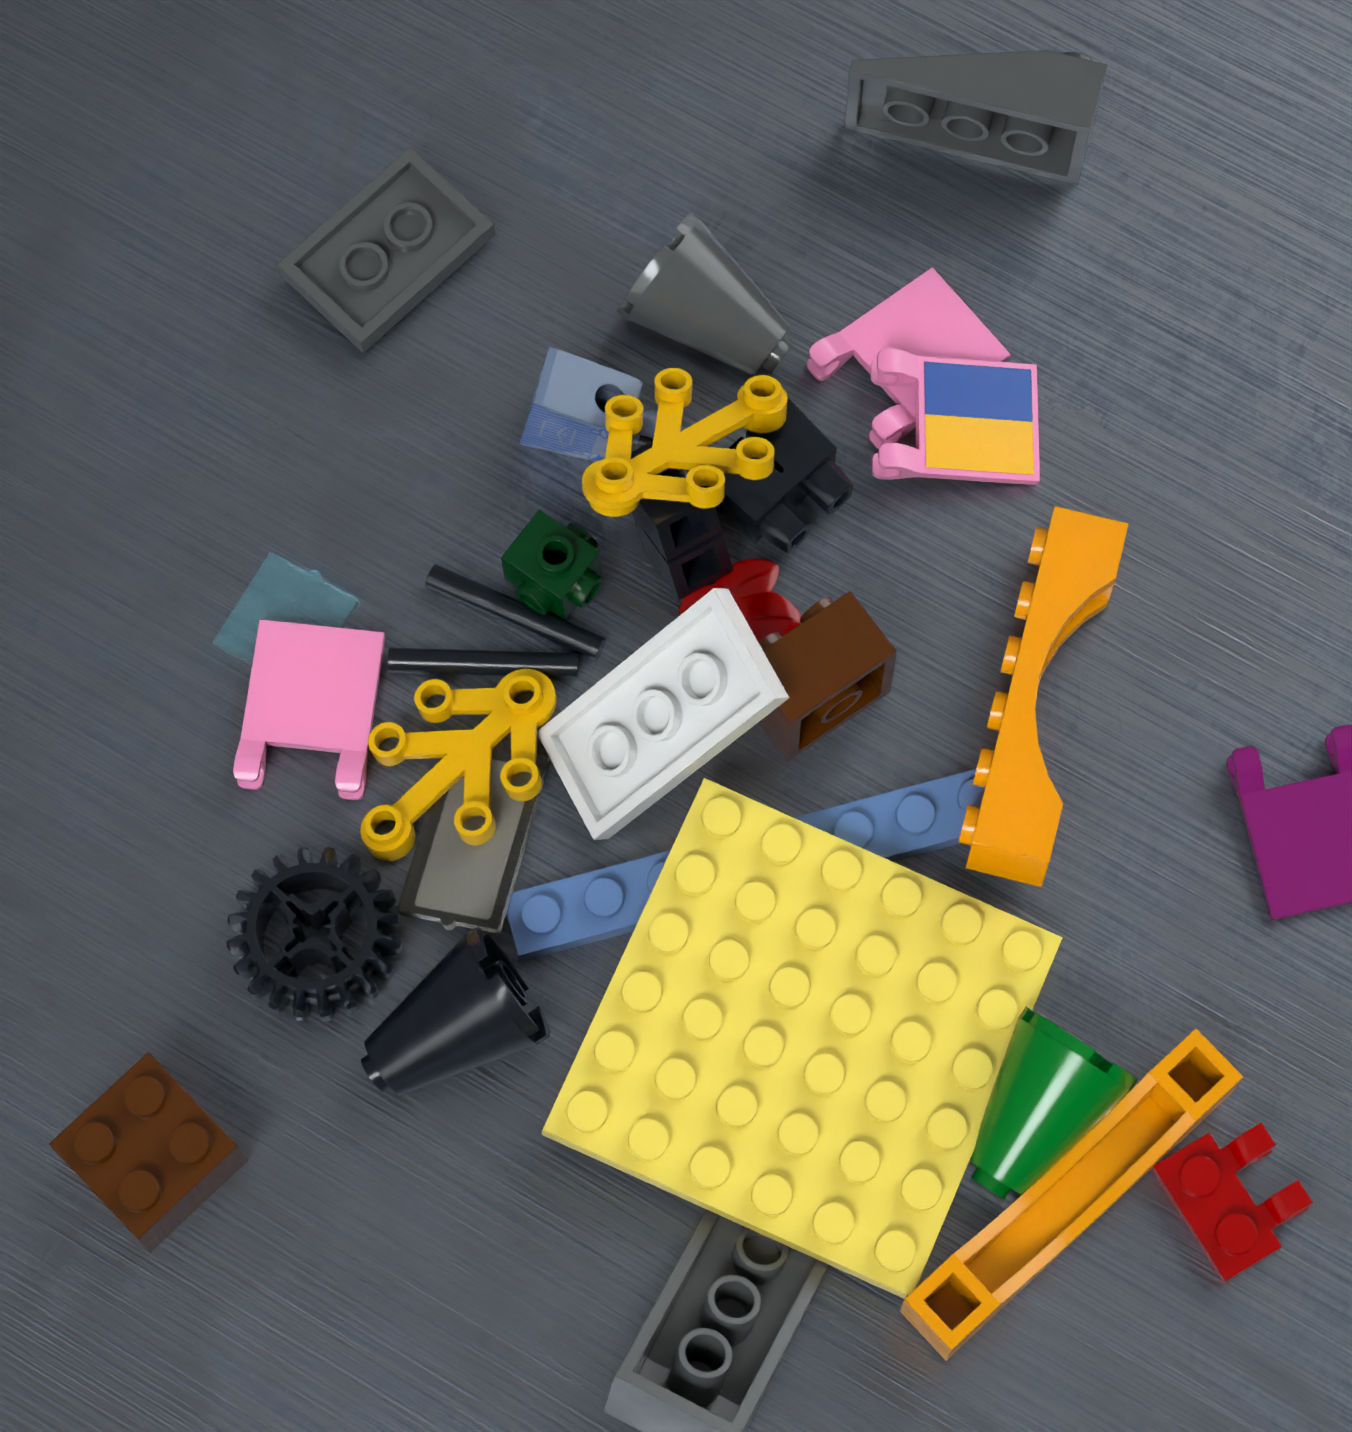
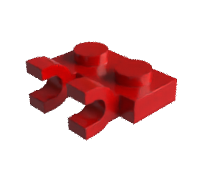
M1262 1122L1234 1139L1222 1149L1219 1148L1209 1132L1152 1168L1153 1174L1223 1284L1279 1251L1282 1245L1273 1233V1230L1309 1209L1308 1206L1313 1203L1300 1181L1297 1180L1256 1206L1236 1175L1238 1172L1271 1154V1149L1276 1146Z

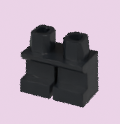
M787 397L786 421L782 427L769 433H756L749 430L746 432V438H764L774 446L773 472L768 477L760 480H750L739 474L724 473V499L715 507L718 511L724 509L738 521L746 535L754 543L764 536L769 542L788 554L805 540L811 531V523L795 507L809 496L829 515L839 509L851 497L853 484L836 464L837 447ZM741 436L729 449H736L738 443L744 438Z
M647 443L632 451L631 459L652 448L653 443ZM668 468L657 474L686 478L683 469ZM642 498L637 508L632 511L645 553L679 600L733 571L716 507L699 508L690 502Z

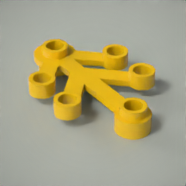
M679 368L664 369L656 375L654 382V399L658 404V412L652 448L631 459L633 435L638 434L643 427V404L639 399L630 395L612 397L605 405V427L609 432L605 459L596 461L586 468L582 476V491L590 506L596 512L610 517L631 513L637 508L642 498L690 502L699 508L715 507L724 499V473L739 474L750 480H760L768 477L773 472L774 446L768 440L760 437L745 438L738 443L736 449L707 446L741 427L756 433H769L779 429L786 421L787 393L781 387L779 381L767 375L751 377L739 389L736 401L681 431L684 407L688 406L692 400V377L688 372ZM668 468L690 470L686 478L657 475Z
M520 669L503 677L496 688L451 690L448 684L442 680L431 679L423 682L417 688L414 695L417 709L426 721L440 723L449 719L451 715H489L471 730L405 733L398 724L385 722L377 725L370 732L368 737L369 748L376 761L382 765L395 766L406 759L442 758L393 805H379L365 815L361 823L360 833L368 851L375 858L382 861H395L406 856L413 848L416 840L413 823L463 776L464 802L454 815V825L460 838L465 843L482 845L488 842L496 830V822L490 810L492 749L510 732L511 760L503 766L500 773V779L505 792L511 799L516 801L531 800L540 792L542 778L536 766L537 729L547 723L554 713L557 704L555 688L545 674L533 669ZM522 692H534V696L527 703L518 704L513 701ZM437 694L445 696V700L440 706L436 708L425 706L426 701L431 696ZM390 737L399 739V743L394 749L390 751L379 750L380 744L385 739ZM521 772L532 774L531 780L526 785L520 787L511 785V780L516 774ZM482 816L486 818L484 825L478 830L470 831L464 828L466 822L471 817ZM388 820L396 822L391 832L384 835L375 833V829L381 823Z

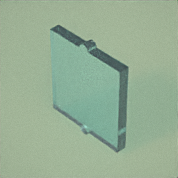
M270 552L217 634L213 644L215 647L249 664L252 669L259 619L344 628L358 607L359 599L322 580L318 570L313 569L307 572Z

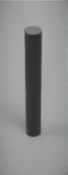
M433 565L427 576L426 588L594 661L598 660L606 642L605 637L552 614L546 613L542 615L532 610L522 601L439 565Z
M389 648L388 673L506 676L516 670L533 669L551 678H578L579 653Z

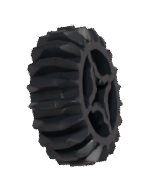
M301 847L297 853L299 865L289 867L282 855H276L273 858L277 871L275 876L269 878L264 871L254 870L251 876L259 889L257 894L248 890H238L236 899L249 912L229 914L228 925L231 929L242 934L232 937L226 944L231 955L243 956L233 966L239 979L254 977L247 988L253 999L257 1000L271 992L268 1006L271 1012L275 1014H280V1012L285 1010L290 1001L293 1000V1015L297 1021L302 1022L308 1017L310 1006L317 1005L321 1019L323 1021H330L333 1018L331 1003L341 1000L349 1014L355 1013L358 1007L353 993L360 989L371 999H375L379 995L378 987L370 978L373 974L382 978H392L395 973L394 967L382 956H394L402 953L403 945L401 940L389 934L403 927V920L400 913L388 911L396 903L393 891L391 889L376 891L382 882L380 873L376 869H372L359 876L362 864L358 856L350 855L340 867H337V854L334 848H325L322 852L320 863H313L309 849ZM313 889H328L341 893L339 896L332 893L322 902L314 904L305 903L295 896L298 893ZM361 907L367 915V934L362 949L354 959L348 953L346 946L341 940L345 930L352 924L350 916ZM277 910L283 916L289 928L287 935L277 945L280 952L268 962L264 952V936L267 925ZM298 918L308 927L312 926L318 931L325 929L333 951L323 941L319 943L312 937L306 940ZM315 964L326 965L336 973L333 976L319 980H301L288 976L292 971L299 974L308 966Z

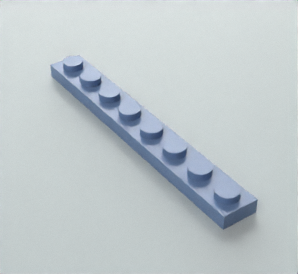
M976 769L793 818L895 862L962 844L958 843L967 805L980 807L985 788L973 785ZM670 851L502 895L519 962L633 932Z

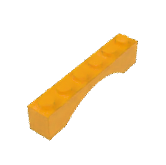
M1054 506L1049 529L1036 526L1027 563L1039 566L1035 583L1023 580L1014 615L1015 618L1026 620L1022 638L1009 635L1000 671L1001 673L1013 676L1008 694L999 691L995 692L987 724L988 729L999 731L994 750L981 748L973 785L983 787L985 790L980 807L967 805L958 843L971 845L966 869L1038 887L1043 885L1063 802L1048 776L1038 744L1035 712L1038 686L1044 671L1060 646L1083 623L1107 608L1118 572L1128 523Z
M1197 1029L1192 1031L1150 1070L1042 1178L977 1235L953 1253L904 1299L900 1312L943 1359L947 1361L1147 1174L1154 1165L1163 1159L1226 1100L1238 1086L1243 1076Z

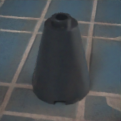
M477 926L463 936L364 1041L368 1054L361 1058V1063L370 1080L381 1092L390 1087L397 1095L401 1096L537 1045L550 1037V1029L539 1006L528 1013L525 1005L529 1003L525 991L529 989L496 941L489 934L483 936L481 927Z

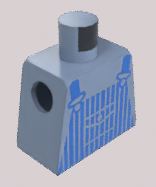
M549 346L533 393L519 444L594 462L605 459L609 435L605 427V405L609 399L618 395H630L639 399L643 382L631 375ZM643 408V427L638 434L633 435L632 444L642 447L647 443H653L657 412Z

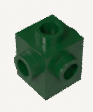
M539 509L502 555L504 579L517 588L515 591L516 595L532 610L542 615H545L550 610L561 619L566 620L576 606L582 609L586 608L598 594L603 584L601 553L597 549L599 545L594 537L580 526L568 523L565 527Z

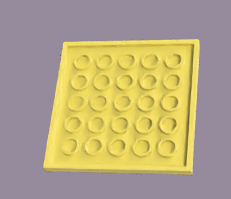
M704 778L547 1118L541 1135L905 1299L918 1285L975 1149L984 1112L1018 1017L1025 1007L1033 1010L1063 937Z

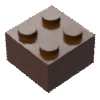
M851 591L836 601H833L831 597H826L812 605L801 616L800 622L802 624L783 637L776 632L758 642L789 696V699L758 723L788 762L891 691L897 650Z
M149 1052L49 1143L51 1148L150 1253L248 1161L239 1146Z

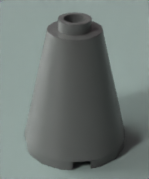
M689 213L676 227L675 230L678 233L672 242H668L666 245L663 244L624 298L625 302L618 308L617 312L632 322L754 376L761 366L772 373L793 345L792 342L784 337L791 326L703 221L694 214Z

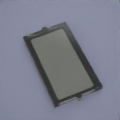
M499 742L492 749L490 810L496 822V830L493 837L482 845L465 843L460 838L454 825V815L464 802V776L427 810L397 907L398 913L403 916L440 922L446 930H453L455 926L471 929L478 926L481 927L482 931L501 934L551 763L548 756L536 754V766L542 778L540 792L531 800L516 801L507 795L500 779L503 766L511 760V750L506 749L502 742ZM527 772L516 774L511 780V785L517 787L526 785L531 780L532 774ZM482 816L471 817L466 822L464 828L470 831L478 830L484 825L486 818Z

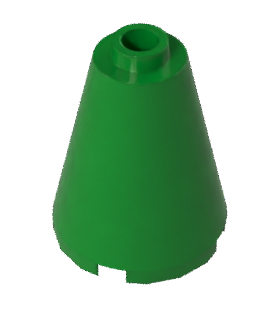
M1025 1007L1018 1017L984 1112L975 1149L970 1158V1162L978 1166L971 1178L1002 1199L1006 1198L1011 1189L1022 1195L1099 1123L1133 1089L1138 1079L1117 1064H1112L1105 1060L1096 1050L1056 1024Z

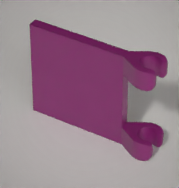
M1350 724L1335 727L1325 738L1327 754L1336 773L1334 775L1265 789L1260 756L1254 746L1237 748L1227 758L1228 773L1239 799L1271 921L1352 903V725Z

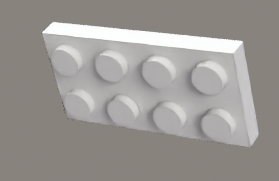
M713 588L539 729L537 735L593 840L609 839L789 699V696L729 589Z

